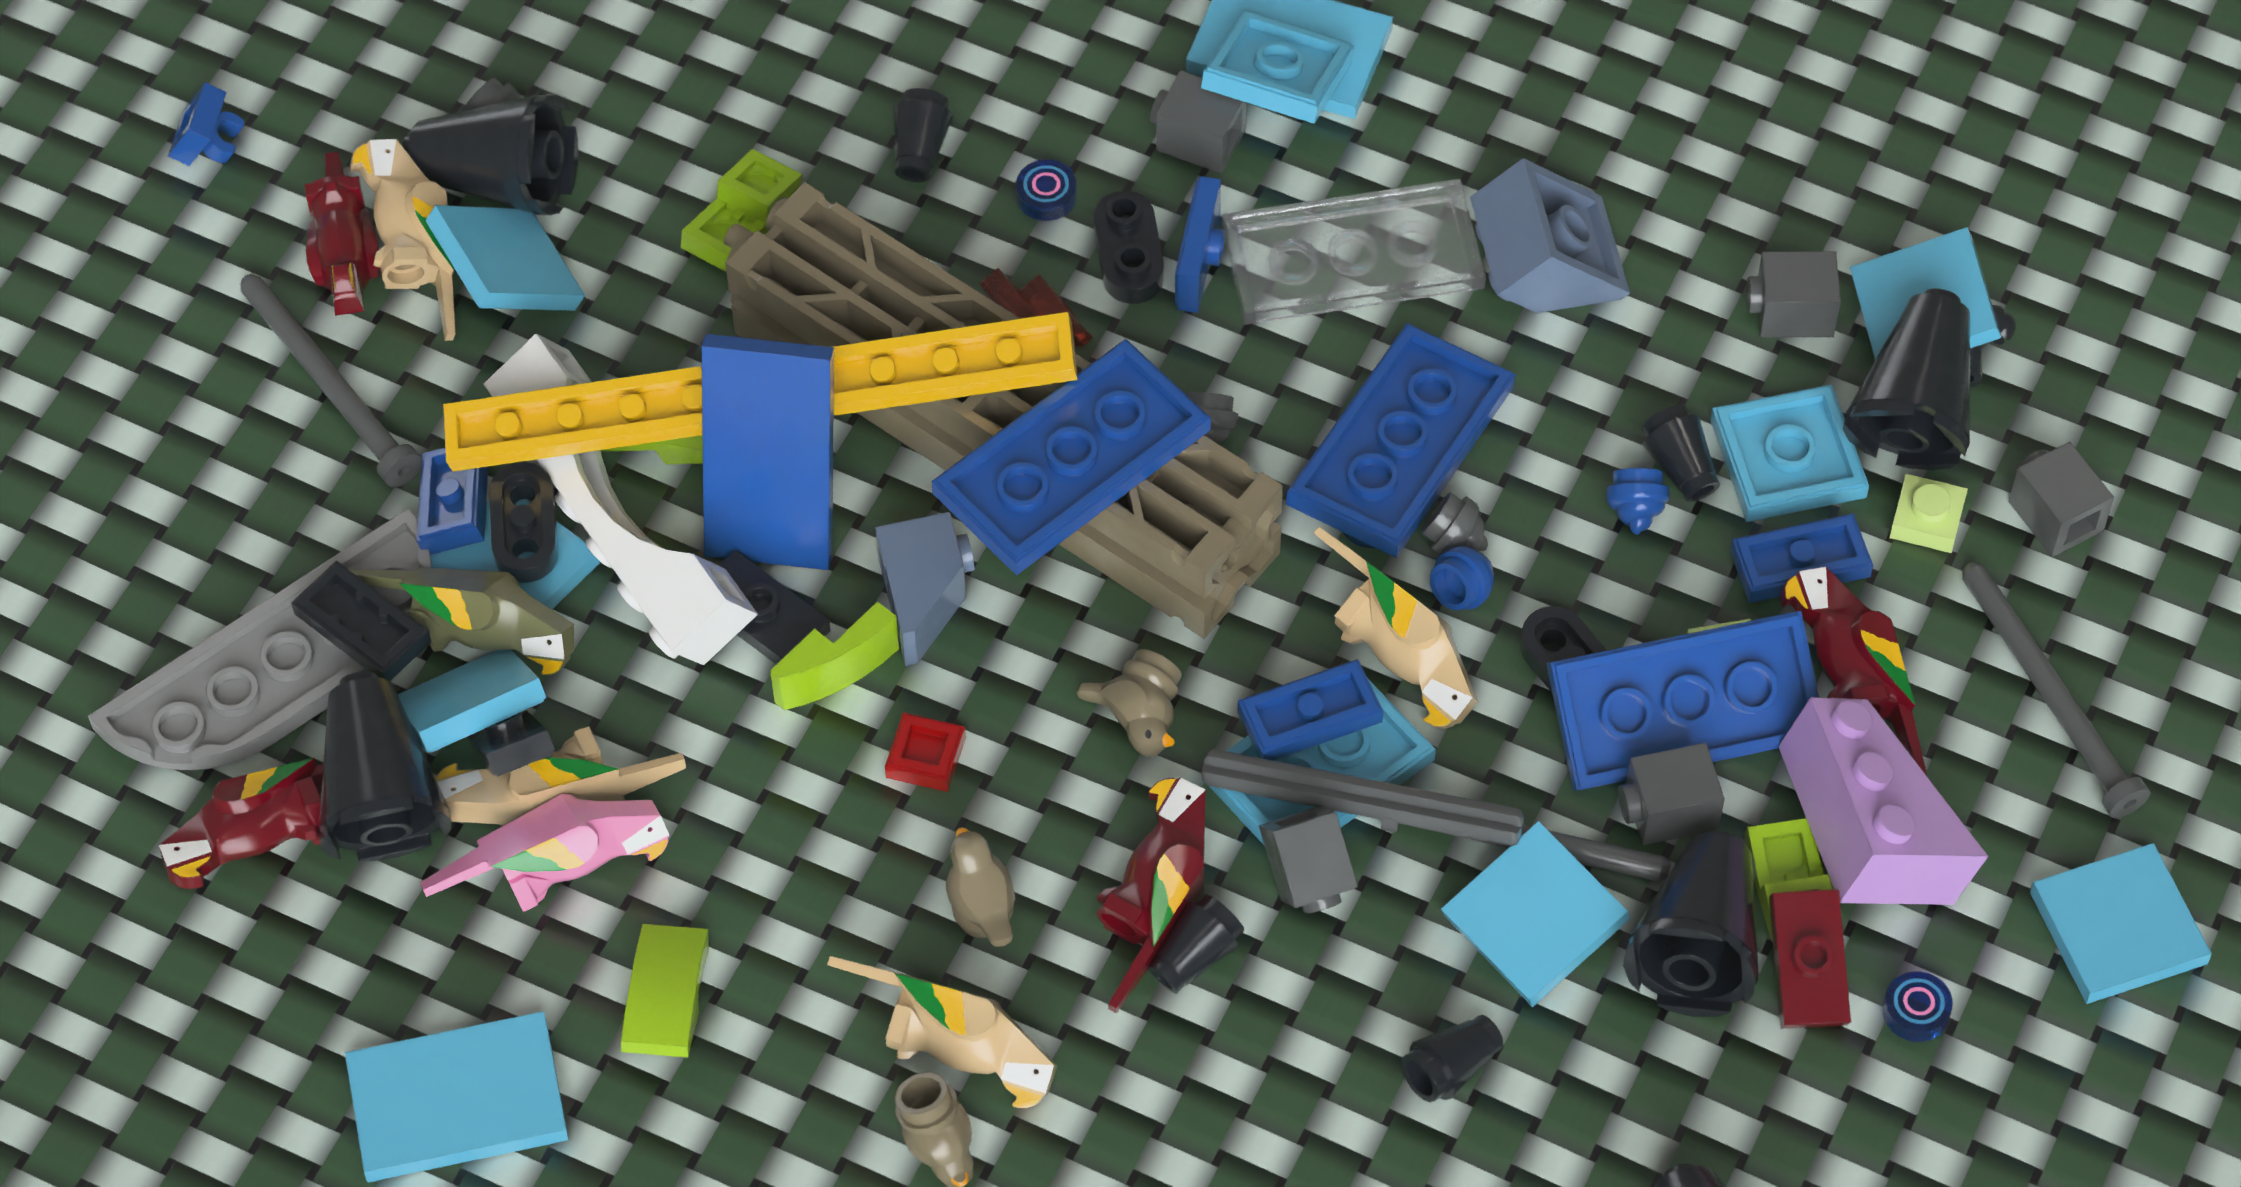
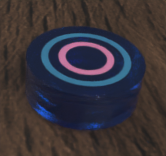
M1043 159L1028 164L1017 176V203L1020 209L1033 219L1051 221L1065 216L1073 209L1077 199L1074 173L1068 166L1056 160Z
M1921 971L1904 973L1896 977L1887 989L1883 1003L1884 1020L1888 1027L1903 1039L1914 1042L1932 1040L1939 1036L1948 1025L1953 1008L1952 995L1946 984L1930 973Z

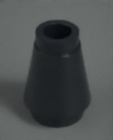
M925 88L909 89L902 93L901 101L894 105L895 174L905 181L921 183L930 180L932 169L935 166L953 119V115L948 109L949 100L937 91Z
M1675 405L1656 413L1643 424L1642 431L1646 437L1643 447L1677 489L1682 492L1687 502L1701 500L1719 488L1720 482L1716 477V471L1698 415L1690 414L1685 405Z
M1205 894L1197 904L1194 902L1188 903L1157 952L1156 958L1149 964L1148 970L1164 987L1177 994L1185 985L1191 983L1238 948L1236 939L1242 934L1244 927L1226 906L1214 897Z
M1479 1015L1473 1020L1465 1021L1412 1042L1409 1053L1401 1061L1404 1077L1411 1089L1421 1099L1427 1102H1434L1439 1098L1449 1100L1496 1052L1502 1049V1035L1491 1019L1484 1015Z

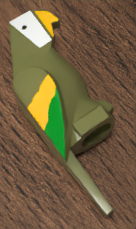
M419 567L415 571L351 570L352 573L370 586L405 590L412 595L411 609L408 610V615L429 630L432 641L429 645L433 652L445 649L451 641H457L465 646L479 650H517L528 659L542 665V675H552L560 671L567 665L571 659V654L574 652V623L527 594L520 588L519 582L509 572Z

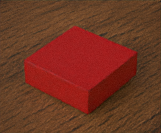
M903 712L885 764L886 778L948 792L966 739L965 726Z

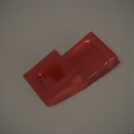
M999 268L979 283L992 301L1020 319L1068 312L1072 322L1074 346H1084L1093 339L1092 335L1062 297L1040 274L1022 289H1019Z

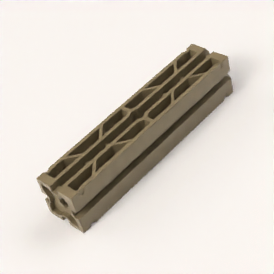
M806 182L789 198H783L773 206L766 220V228L769 231L765 235L758 230L753 233L739 223H735L729 228L724 237V243L732 248L725 265L729 292L732 293L731 309L735 334L742 338L833 347L1020 319L841 204L828 202L822 192ZM1075 354L1078 374L1091 363ZM1066 382L856 413L946 471ZM1204 435L1059 543V545L1169 617H1179L1184 622L1186 628L1205 639L1235 605V594L1244 584L1251 587L1280 554L1281 526L1274 521L1282 513L1283 485L1263 472H1253L1249 467V463Z

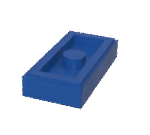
M1200 176L1199 180H1196L1175 271V305H1177V310L1199 313L1209 265L1219 266L1221 263L1225 240V230L1217 229L1220 219L1221 179Z
M445 447L422 454L416 541L421 550L429 549L430 555L484 541L488 467L452 472L446 462Z
M1854 513L1735 538L1731 542L1730 552L1749 603L1780 597L1786 582L1803 570L1827 567L1842 583L1869 578L1872 574L1873 563Z
M1358 659L1238 700L1237 712L1258 757L1268 760H1276L1383 722V709Z

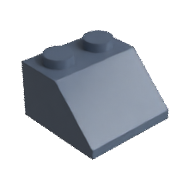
M1523 158L1470 196L1477 221L1475 231L1484 246L1490 268L1489 281L1494 291L1503 300L1511 301L1535 313L1621 300L1630 294L1601 195Z

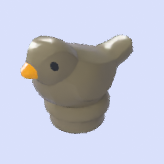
M1137 650L1133 659L1126 661L1123 665L1121 676L1105 683H1081L1076 692L1079 699L1100 704L1109 709L1127 731L1131 745L1139 754L1146 757H1154L1166 747L1174 745L1175 741L1168 733V729L1173 724L1174 709L1171 700L1175 698L1178 692L1177 684L1182 674L1178 667L1164 656L1150 650Z
M959 828L956 831V837L950 850L952 866L946 879V892L952 906L953 916L958 925L967 934L976 938H987L996 947L1005 946L1013 940L1010 918L1013 914L1015 895L1010 873L1004 863L992 854L988 843L982 835L975 831H969L966 828Z
M931 1072L913 1075L898 1087L895 1094V1113L901 1125L906 1145L919 1161L931 1167L937 1179L946 1187L965 1186L974 1175L973 1159L969 1151L972 1138L969 1117L963 1106L958 1102L955 1090L946 1083L942 1076Z

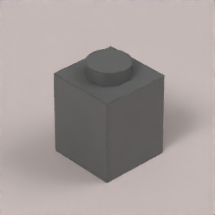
M1180 70L1170 90L1162 89L1158 93L1151 110L1150 123L1156 125V151L1223 173L1246 130V102L1202 89V77Z
M1836 251L1762 252L1758 276H1748L1746 290L1748 313H1758L1760 338L1834 337L1841 304Z
M2069 441L2050 452L2038 450L2026 457L2016 469L2008 502L2050 556L2054 557L2104 531L2114 496Z
M1706 743L1630 758L1626 784L1619 785L1618 787L1619 803L1623 818L1627 824L1636 823L1642 845L1719 829L1725 798Z
M1317 806L1259 825L1281 901L1295 908L1302 906L1304 913H1313L1340 904L1342 902L1340 893L1358 888L1335 811L1323 806Z

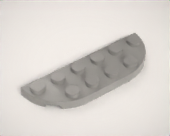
M409 508L88 715L93 730L106 743L127 757L148 765L174 770H199L225 766L255 755L276 743L328 708V695L330 691L340 685L339 682L344 676L355 672L368 671L294 614L291 602L336 560L350 571H415L419 567L432 568L429 549L421 550L416 542L418 520ZM371 586L408 614V610L411 609L413 596L407 591Z

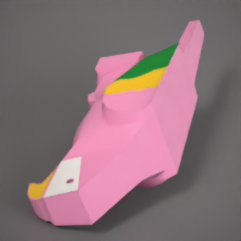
M562 793L477 840L479 847L421 881L420 885L427 897L493 868L503 869L523 912L537 906L544 899L548 888L552 884L585 876L620 855L646 854L649 861L654 860L667 847L669 833L652 800L592 801L581 800L573 795Z

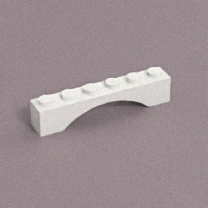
M534 334L484 383V386L491 396L495 397L589 383L591 380L568 349L538 334ZM601 450L527 461L542 467L549 474L552 483L559 491L555 495L556 503L568 517L583 525L590 535L585 540L588 549L601 563L614 569L621 579V582L617 585L619 593L630 606L646 615L653 625L649 630V635L666 655L674 659L680 655L705 665L758 615L725 568L694 554L666 550L640 530L626 514L611 487Z

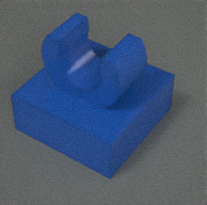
M204 82L183 110L168 157L190 166L203 150L210 159L216 162L226 163L235 152L236 146L222 140L218 132L235 138L245 122L235 113L228 111L220 112L227 92Z

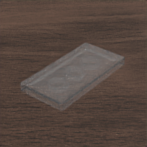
M1461 179L1222 214V228L1225 230L1226 246L1245 325L1485 289L1486 275Z

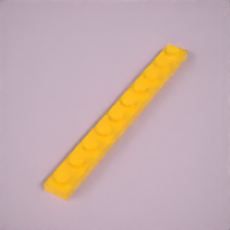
M1068 312L833 346L834 416L1078 380L1072 322ZM702 366L443 404L446 462L452 472L703 435Z

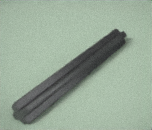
M1209 750L1202 768V780L1208 786L1313 807L1323 806L1334 811L1511 846L1518 844L1524 826V814L1518 808L1222 750Z

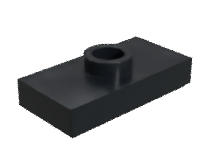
M734 550L719 565L727 570L758 613L737 635L773 663L778 664L812 630L816 629L824 636L831 631L828 618L738 551Z
M337 560L291 602L294 614L365 669L378 674L379 678L389 681L399 674L432 642L428 629Z
M527 710L467 736L474 755L497 777L553 755L552 752L555 751L548 730Z

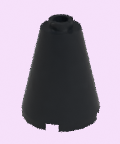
M537 94L420 120L413 126L411 132L407 133L403 141L402 147L430 181L436 182L443 188L533 214L554 215L560 213L564 208L563 206L556 205L560 195L572 194L575 186L578 168V136L576 126H565L561 110H571L567 102L558 94Z
M1933 288L1912 296L1845 414L1843 431L1849 442L1862 452L1876 458L1878 450L1881 448L1898 454L1897 466L1920 470L1952 468L1958 465L1961 454L1966 455L1970 444V311L1961 303L1960 298L1956 294L1948 290Z
M370 671L348 674L340 680V685L333 688L328 695L318 831L321 849L330 857L341 859L339 848L357 850L359 861L397 858L421 851L432 845L430 833L441 827L444 836L451 831L452 819L449 806L393 683L387 679L379 678L378 674Z
M1704 832L1694 836L1689 841L1626 944L1623 967L1630 984L1639 992L1642 983L1658 995L1656 1005L1668 1011L1692 1017H1718L1730 1013L1733 1003L1745 998L1746 1003L1753 997L1754 988L1758 980V953L1752 855L1749 848L1741 840L1727 832Z

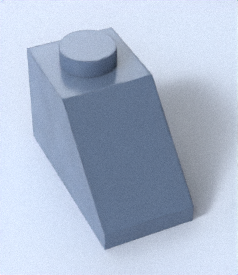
M950 512L875 527L878 561L891 612L897 617L898 638L905 666L919 663L966 598L964 573L975 570L968 535L966 533L956 536Z

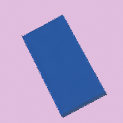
M1406 323L1288 489L1286 505L1397 558L1514 388L1516 374Z
M706 334L702 344L704 557L726 559L736 550L751 562L829 570L833 548L834 347Z
M1124 339L1077 374L1078 380L1068 381L931 481L932 494L1016 576L1211 430V417L1127 339Z
M1801 611L1546 663L1573 791L1625 781L1627 779L1630 758L1706 743L1712 762L1778 749V746L1811 697L1819 698Z

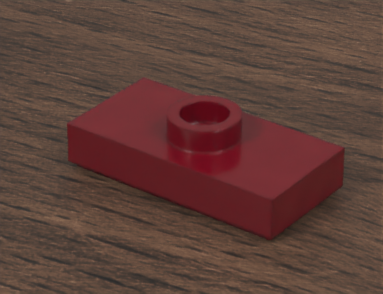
M1839 889L1772 893L1769 896L1780 1029L1847 1026L1851 1023Z

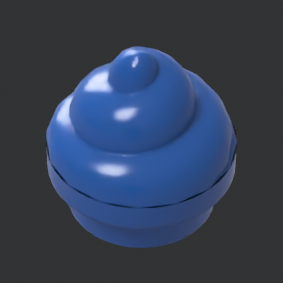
M1648 468L1620 469L1612 472V485L1606 487V501L1611 509L1617 511L1620 521L1629 526L1631 532L1639 535L1640 532L1645 531L1651 526L1653 517L1663 512L1665 502L1669 501V487L1663 485V472L1660 470Z
M1466 546L1452 547L1441 554L1430 573V586L1433 594L1442 605L1452 610H1470L1480 606L1489 598L1494 584L1491 561L1484 554Z

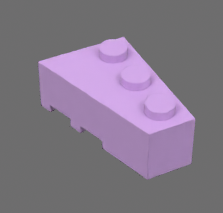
M1812 697L1809 699L1778 747L1834 890L1839 889L1840 903L1954 905L1986 861L1988 855L1868 699Z

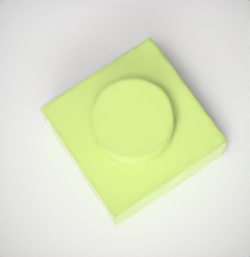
M1906 474L1890 538L1952 553L1968 488Z

